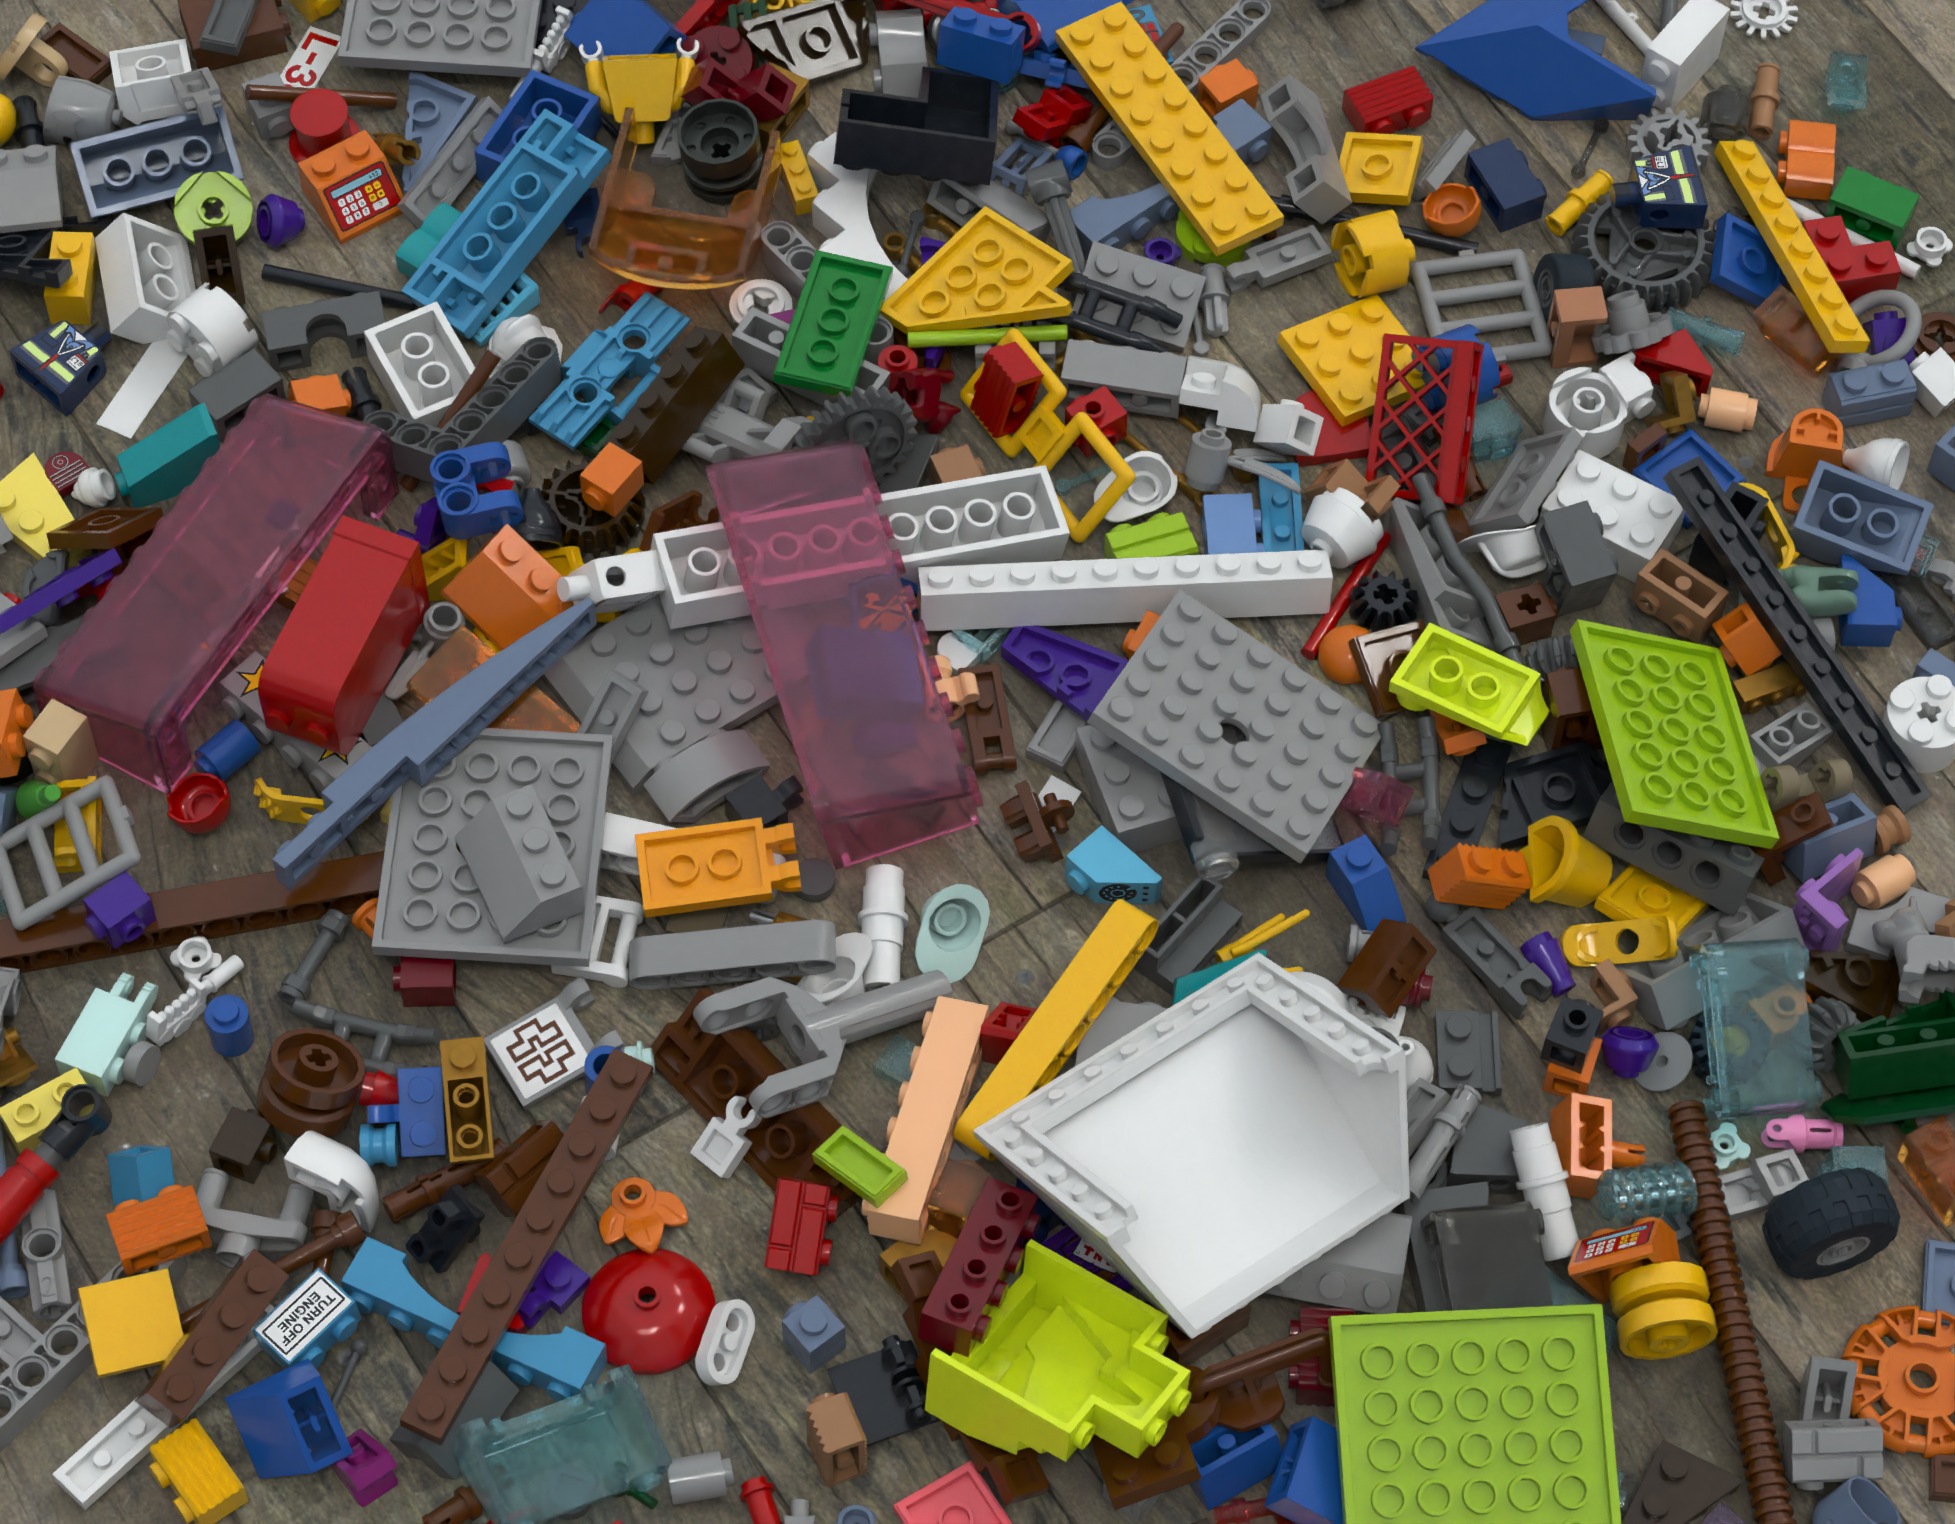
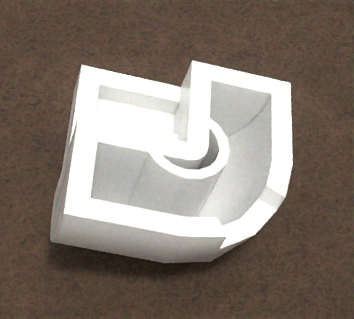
M1195 356L1188 357L1186 374L1180 390L1179 404L1218 410L1216 425L1256 432L1261 414V395L1256 382L1245 369L1229 362Z
M313 1130L306 1131L296 1140L284 1157L288 1177L326 1195L330 1210L341 1213L351 1210L362 1230L370 1233L379 1215L380 1204L375 1176L368 1163L351 1148Z

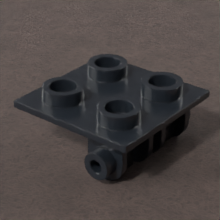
M898 1335L885 1338L882 1341L884 1348L880 1351L827 1369L836 1394L847 1392L866 1436L867 1446L941 1421L925 1411L927 1389L914 1364L918 1354L912 1340L900 1341Z

